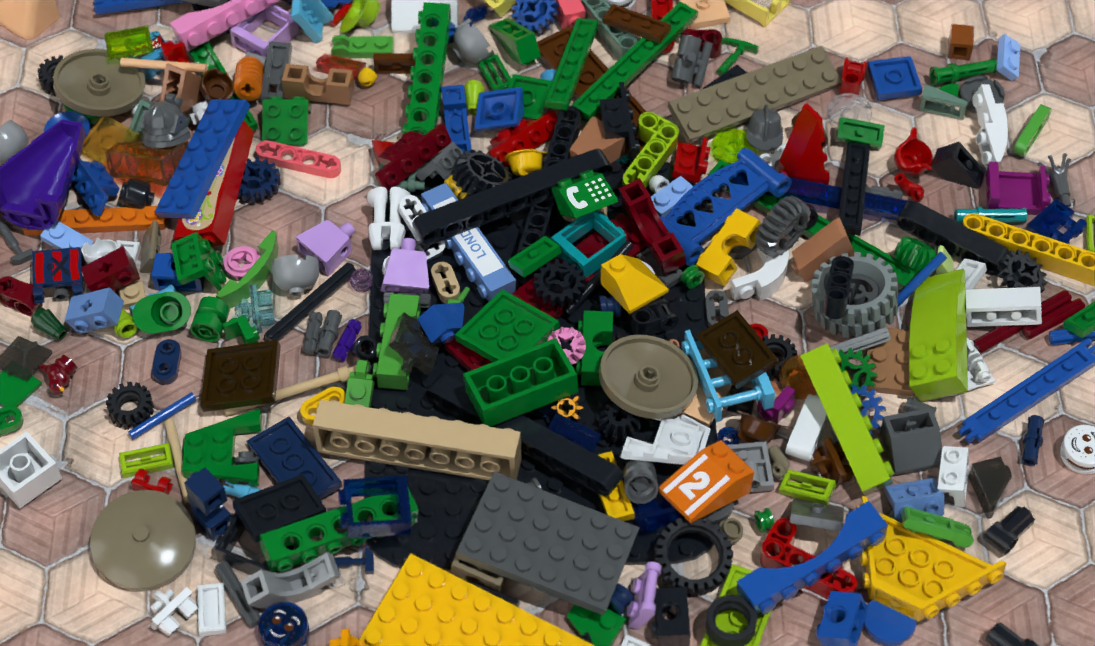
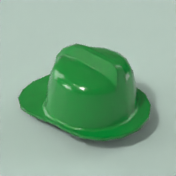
M176 291L141 298L133 309L135 325L141 331L148 334H156L183 327L191 315V306L188 299Z

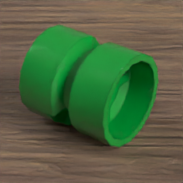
M203 297L200 300L190 327V332L193 336L206 342L218 341L223 331L222 324L226 322L230 312L229 305L216 297Z

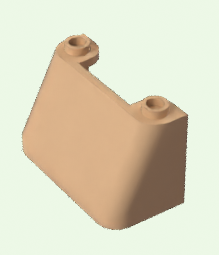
M0 0V25L25 40L38 37L60 18L56 0Z

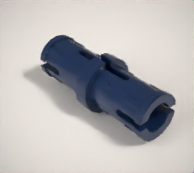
M1038 415L1028 417L1027 432L1023 436L1024 450L1021 462L1027 466L1038 464L1039 448L1043 445L1042 429L1044 418Z

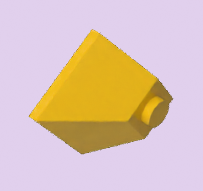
M619 254L601 264V285L629 314L669 292V289L640 259Z

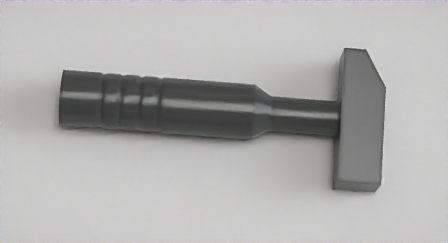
M0 221L1 235L10 248L14 249L17 255L10 257L11 263L19 265L32 260V248L22 252L18 241L4 221Z

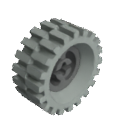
M854 252V256L849 257L854 262L852 283L846 314L840 319L828 318L823 311L830 268L835 256L829 258V265L823 262L820 265V271H815L814 279H812L811 283L813 313H815L816 321L821 322V327L824 330L830 327L831 334L836 336L838 332H842V338L849 339L850 334H855V337L863 333L875 331V329L886 327V323L891 325L894 321V316L898 312L897 276L895 272L893 273V268L890 264L885 266V260L879 257L875 261L874 255L867 253L866 257H861V252ZM848 253L841 254V256L849 257Z

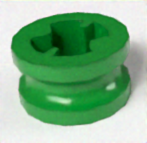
M691 265L682 273L681 280L683 283H686L689 289H693L703 281L705 274L703 271H699L697 265Z
M764 508L763 512L759 510L754 512L755 522L760 533H765L766 529L771 530L775 522L770 509Z

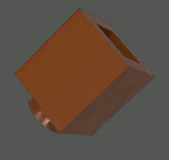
M951 24L948 38V58L970 60L974 45V26Z

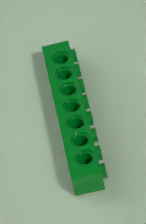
M424 2L423 11L418 12V24L421 25L420 29H416L415 40L418 43V48L413 49V61H416L415 66H411L410 78L413 80V85L408 86V99L411 100L410 104H406L405 117L408 118V122L403 124V134L413 131L426 135L438 125L442 94L441 87H443L451 24L450 4Z

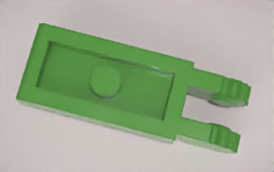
M335 35L332 37V45L334 46L331 48V53L335 57H349V59L373 58L374 53H393L394 39L393 36L348 37L346 35Z
M907 506L902 510L903 527L911 532H922L939 540L947 539L953 541L956 546H962L963 548L974 544L971 527L967 524L964 525V523L954 521V519Z

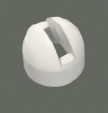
M655 175L649 180V188L653 193H657L669 184V181L660 175Z

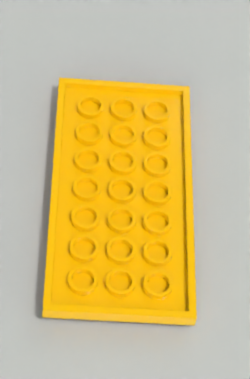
M411 553L358 640L364 641L365 646H594Z

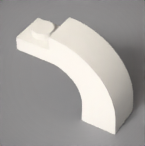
M757 247V253L764 266L754 273L731 280L730 295L733 301L747 299L756 294L759 301H762L773 295L785 280L789 249L782 256L778 255V257L773 258L764 254Z

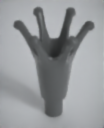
M1066 153L1062 156L1061 167L1060 165H1055L1052 155L1048 156L1052 171L1050 172L1045 167V172L1049 174L1062 208L1071 207L1067 179L1071 159L1068 158L1066 160Z

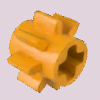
M570 395L558 400L557 406H552V409L558 411L555 418L560 419L564 416L566 423H570V417L579 420L578 410L584 409L583 406H578L579 396L570 399ZM567 401L574 407L573 410H569L568 415L565 410H562V406L567 405Z

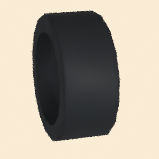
M726 595L719 597L711 603L707 610L705 623L707 635L718 646L747 645L755 635L757 624L756 610L748 600L741 596ZM723 611H737L746 618L747 627L740 633H725L716 626V616Z

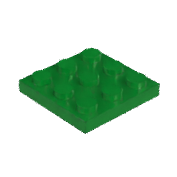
M502 289L455 334L457 342L491 362H495L544 343L550 337L552 331L558 330L560 326L559 321Z

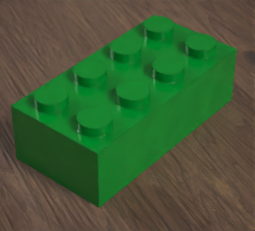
M557 338L463 374L466 393L482 423L489 427L578 392L577 373Z

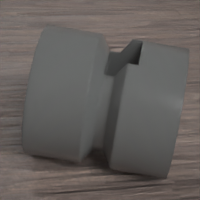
M630 460L623 469L625 493L632 502L638 504L648 503L658 493L656 469L650 461Z

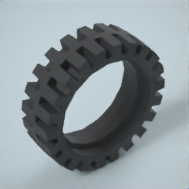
M678 518L674 523L667 525L660 534L654 551V562L662 566L660 576H662V582L665 585L669 584L670 587H687V593H690V596H696L697 594L702 596L706 595L708 591L716 590L723 583L732 565L733 550H731V541L727 540V533L720 530V525L717 523L716 525L711 524L712 520L708 518L706 521L700 518L692 523L686 518L683 520ZM685 533H699L709 538L718 552L716 570L708 577L699 580L688 579L679 575L672 568L668 559V548L675 538Z

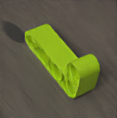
M644 112L640 115L637 136L647 144L624 173L621 187L639 178L645 187L649 185V180L658 173L677 146L679 129L674 123L652 112Z

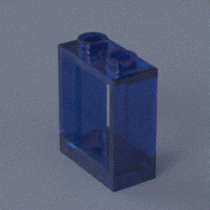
M407 476L344 479L343 489L338 490L339 505H344L345 513H341V528L346 529L347 538L410 534L412 517ZM395 494L398 520L354 522L351 497Z

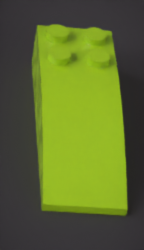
M964 269L928 277L915 290L910 322L909 387L921 402L968 392Z

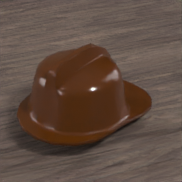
M737 410L741 414L737 436L748 443H769L780 427L794 429L793 427L763 421Z

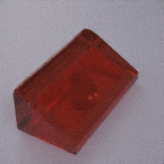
M324 53L317 59L316 66L318 72L329 74L330 68L352 70L353 79L358 80L359 72L366 67V62Z

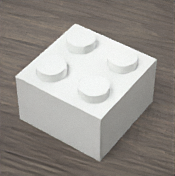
M27 431L0 449V487L19 508H22L62 479L56 462Z

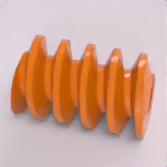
M243 57L236 64L233 88L235 94L242 100L254 101L262 93L264 68L261 61L255 57Z

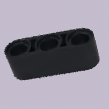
M846 256L835 257L830 268L823 311L825 316L831 319H840L846 314L854 268L853 260Z

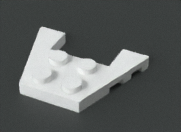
M684 414L681 417L675 415L669 418L655 419L661 421L654 443L650 444L627 437L620 458L684 465L705 448L711 429Z

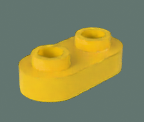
M330 387L306 400L300 408L302 420L306 424L313 425L316 415L311 414L317 412L320 400H335L344 404L345 391L340 387Z

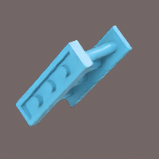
M690 330L685 331V341L682 342V350L689 356L696 368L699 382L707 398V410L709 413H713L716 422L721 421L722 408L755 399L761 402L764 410L774 408L775 391L766 372L750 381L753 383V390L719 398L715 388L732 383L726 375L710 379L707 369L718 367V365L712 358L702 360L699 350L704 348L698 341H694Z

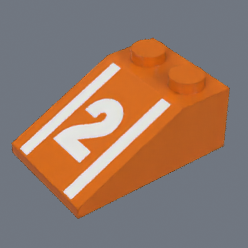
M720 440L699 451L658 487V492L692 523L749 494L755 471Z

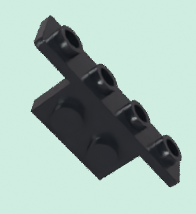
M619 82L618 98L600 99L599 107L605 139L626 138L630 163H632L636 158V154L640 153L639 140L634 139L636 137V124L631 123V120H633L632 106L628 107L630 93L629 90H625L624 82Z

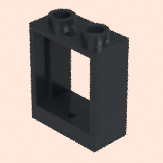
M237 513L232 515L228 521L223 536L218 537L214 545L218 562L227 561L232 568L249 575H253L261 569L270 572L266 560L262 565L231 552L245 530V526ZM289 545L286 548L293 550L295 546Z

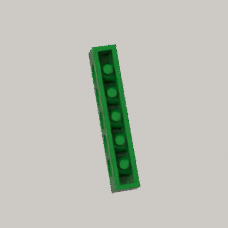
M406 484L261 534L260 548L270 572H284L291 569L293 565L302 562L309 563L326 552L335 554L347 546L361 545L367 539L376 536L384 537L391 531L399 528L407 529L417 522L419 509ZM384 512H392L395 515L388 516ZM361 520H367V521H369L370 523H369V524H362V523H360L359 521H361ZM338 528L345 529L346 532L339 533L335 530ZM312 537H319V538H321L322 540H321V541H313V540H311L310 538H312ZM289 545L296 546L297 549L289 550L286 547Z

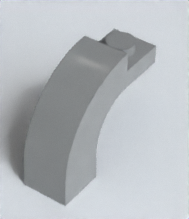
M326 552L294 570L274 573L261 569L242 580L241 585L249 606L274 608L294 604L324 592V586L340 578V574L333 554Z

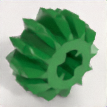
M902 237L894 252L897 261L915 271H921L937 255L935 250L929 247L928 244L911 237Z

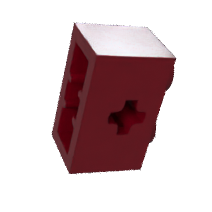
M124 246L81 267L86 285L91 292L109 287L116 292L140 279L134 259Z

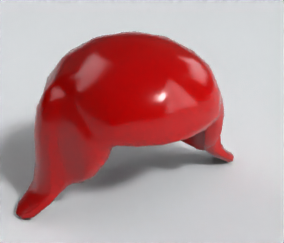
M913 127L909 137L896 149L894 162L903 173L919 176L927 169H932L933 154L930 148L917 138V129Z

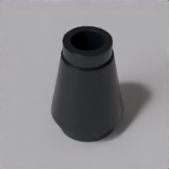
M361 336L352 344L350 352L354 357L370 360L376 355L377 343L370 336Z

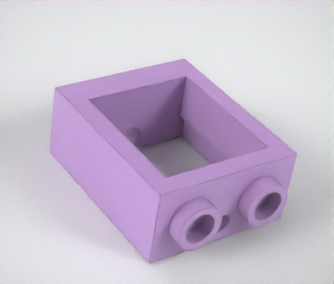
M277 4L269 6L230 29L232 45L246 53L250 51L264 57L267 56L269 41L288 43L299 33V25L293 21L291 12L280 8ZM266 19L282 27L267 42L252 34Z

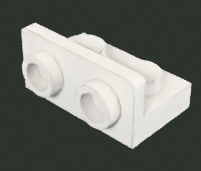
M944 446L942 447L938 491L948 492L949 496H953L955 507H965L970 467L969 449L967 447Z

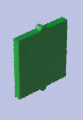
M12 362L0 373V405L2 407L15 406L18 408L42 385V382L31 375L29 370H24Z

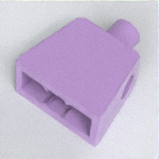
M326 220L296 236L298 252L305 258L306 255L316 257L319 260V270L326 276H329L351 254L352 248L349 237L355 234V229L349 222L344 223L338 228L330 220Z
M403 238L401 249L393 248L391 250L381 292L417 293V295L428 293L429 278L426 253L415 251V239Z

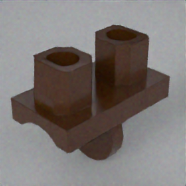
M824 438L822 440L823 444L814 451V459L810 462L809 467L812 472H820L822 477L835 480L836 490L841 483L850 481L854 473L850 465H842L841 463L845 457L842 446L833 444L831 438Z

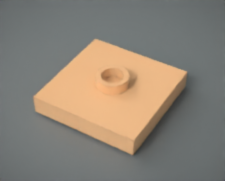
M678 0V3L681 1L698 11V17L687 29L730 23V15L724 0Z

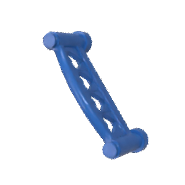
M743 148L737 154V162L715 171L698 182L680 198L666 217H659L670 233H674L684 250L686 265L691 266L698 262L699 256L704 252L703 247L699 244L725 224L727 217L732 215L736 208L741 211L767 191L775 197H781L790 188L791 178L785 173L777 172L751 149ZM743 172L747 175L749 185L733 184L729 181L732 178H736L738 173ZM721 186H727L730 190L731 199L714 197L712 194L719 191ZM709 199L712 202L714 212L697 211L694 208L697 205H701L703 200ZM692 213L695 217L696 226L681 225L677 221L683 219L685 214Z

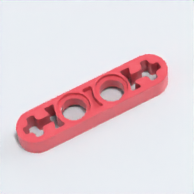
M261 141L255 148L260 162L268 159L269 164L274 162L277 167L325 178H335L341 173L340 160L334 155L273 141ZM285 154H291L293 155V158L289 160L282 159V156H284ZM306 159L315 160L311 165L303 163Z

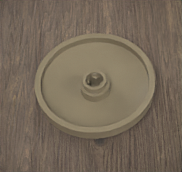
M86 49L74 52L58 63L54 70L53 87L60 101L72 110L91 116H114L131 110L143 98L145 76L140 68L121 67V58H129L121 53L105 49Z
M631 335L620 338L605 350L599 365V380L607 396L623 410L640 417L663 419L678 415L690 406L697 392L698 374L691 359L680 348L658 337Z
M138 490L119 496L100 512L91 531L90 548L97 568L112 584L130 591H152L172 583L187 569L196 548V531L189 512L177 499L155 490Z

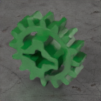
M849 348L848 353L844 354L843 350L840 349L842 372L851 370L852 373H855L852 380L853 384L849 385L851 391L854 384L858 387V390H861L862 386L859 387V382L862 377L867 375L863 385L867 386V392L869 393L868 387L875 388L876 386L871 380L878 378L877 373L871 372L876 368L875 363L868 364L871 357L867 355L863 358L862 350L854 354L853 349ZM849 360H857L863 365H854Z

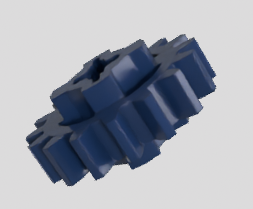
M256 157L255 161L252 162L248 158L238 197L242 196L243 201L251 198L252 203H255L258 198L264 202L265 196L272 198V191L278 192V185H281L279 169H276L275 163L269 164L268 159L260 162L259 157Z

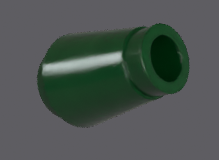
M40 308L31 318L34 329L57 341H61L68 332L50 309Z

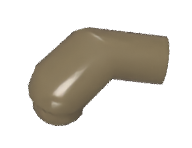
M773 445L768 449L769 456L773 460V478L782 480L789 469L790 463L778 445Z

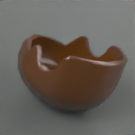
M212 68L206 71L201 78L200 92L208 102L211 99L230 100L234 93V83L228 73H222L217 68Z

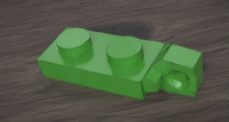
M357 360L356 371L350 372V378H348L344 404H360L371 408L374 381L373 375L368 374L370 362Z

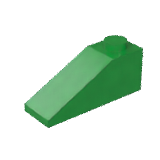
M509 18L488 25L489 30L512 60L521 65H529L535 59L541 57L535 33Z

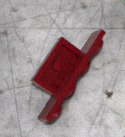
M440 123L426 135L413 131L407 132L393 145L386 147L385 151L377 156L380 163L385 165L375 173L379 186L385 187L389 192L391 187L398 185L449 145L451 138L445 125Z

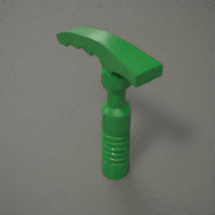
M722 38V45H732L734 47L737 46L735 53L731 54L716 70V73L721 76L727 72L738 60V56L742 55L745 51L757 54L759 46L743 40Z

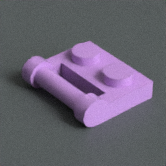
M657 562L646 563L645 571L638 578H635L631 584L630 591L633 593L634 601H631L628 606L627 616H629L628 627L638 630L655 615L656 605L654 604L657 577L660 576L662 568Z

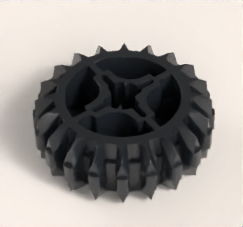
M472 149L465 151L456 159L451 172L456 186L462 188V193H467L469 196L513 180V175L509 172V168L503 165L504 162L498 161L496 157L490 156L489 153L484 154L481 150L476 152Z

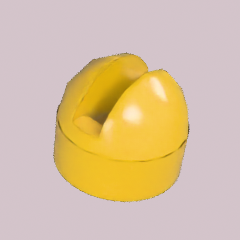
M364 67L358 75L360 85L364 87L373 85L377 80L376 73L372 69Z

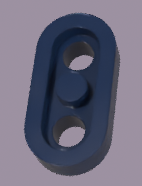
M163 340L156 347L152 373L154 380L160 385H169L178 377L182 352L179 343L175 340Z

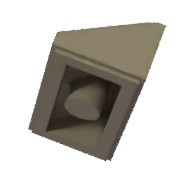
M157 221L151 223L143 236L140 263L141 273H152L155 254L160 253L161 232Z

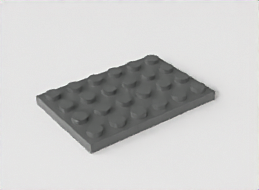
M494 472L457 549L455 558L604 616L640 527Z

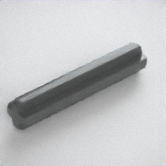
M227 561L217 564L215 567L217 574L249 627L259 625L262 622L261 616L256 607L248 605L242 585Z

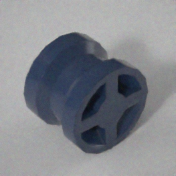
M600 295L599 310L611 311L615 318H621V304L613 296L605 297Z
M617 583L607 609L621 616L624 613V608L629 606L631 601H634V597L626 587Z

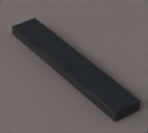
M848 142L838 218L840 217L847 234L860 236L870 145Z

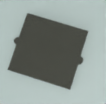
M18 336L0 355V369L8 372L10 376L14 375L28 381L39 369L38 367L44 364L52 355V350L38 345L36 341L32 342Z

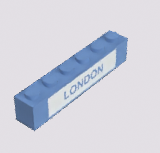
M446 183L421 194L422 205L426 212L458 200ZM478 227L444 240L446 248L454 252L458 265H463L466 269L468 279L476 283L478 292L483 299L486 298L489 302L502 289L510 294L516 291V279Z

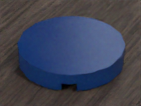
M874 600L867 605L868 611L863 626L866 633L868 632L875 642L885 646H899L913 636L917 624L916 620Z

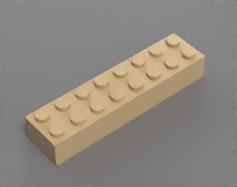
M320 400L313 422L318 453L483 480H490L493 473L497 472L517 480L521 463V432L510 428H493L485 424H468L460 420H443L435 416H418L410 412H393L385 408H368L360 404H343L335 400Z

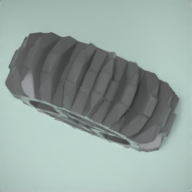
M787 196L783 200H779L777 205H774L771 211L767 212V216L758 227L759 231L756 233L755 239L756 246L764 254L773 258L778 257V255L782 256L789 248H793L795 242L803 235V231L807 228V223L810 220V207L794 196Z

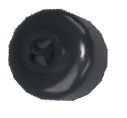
M131 178L128 182H123L119 199L122 200V204L125 207L143 209L147 205L152 206L155 193L151 192L150 183Z

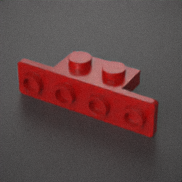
M549 111L536 120L522 118L519 126L499 131L497 136L490 140L492 149L488 151L489 155L496 157L500 162H504L503 165L507 167L509 165L505 161L507 154L513 151L536 148L553 136L558 120L555 111Z

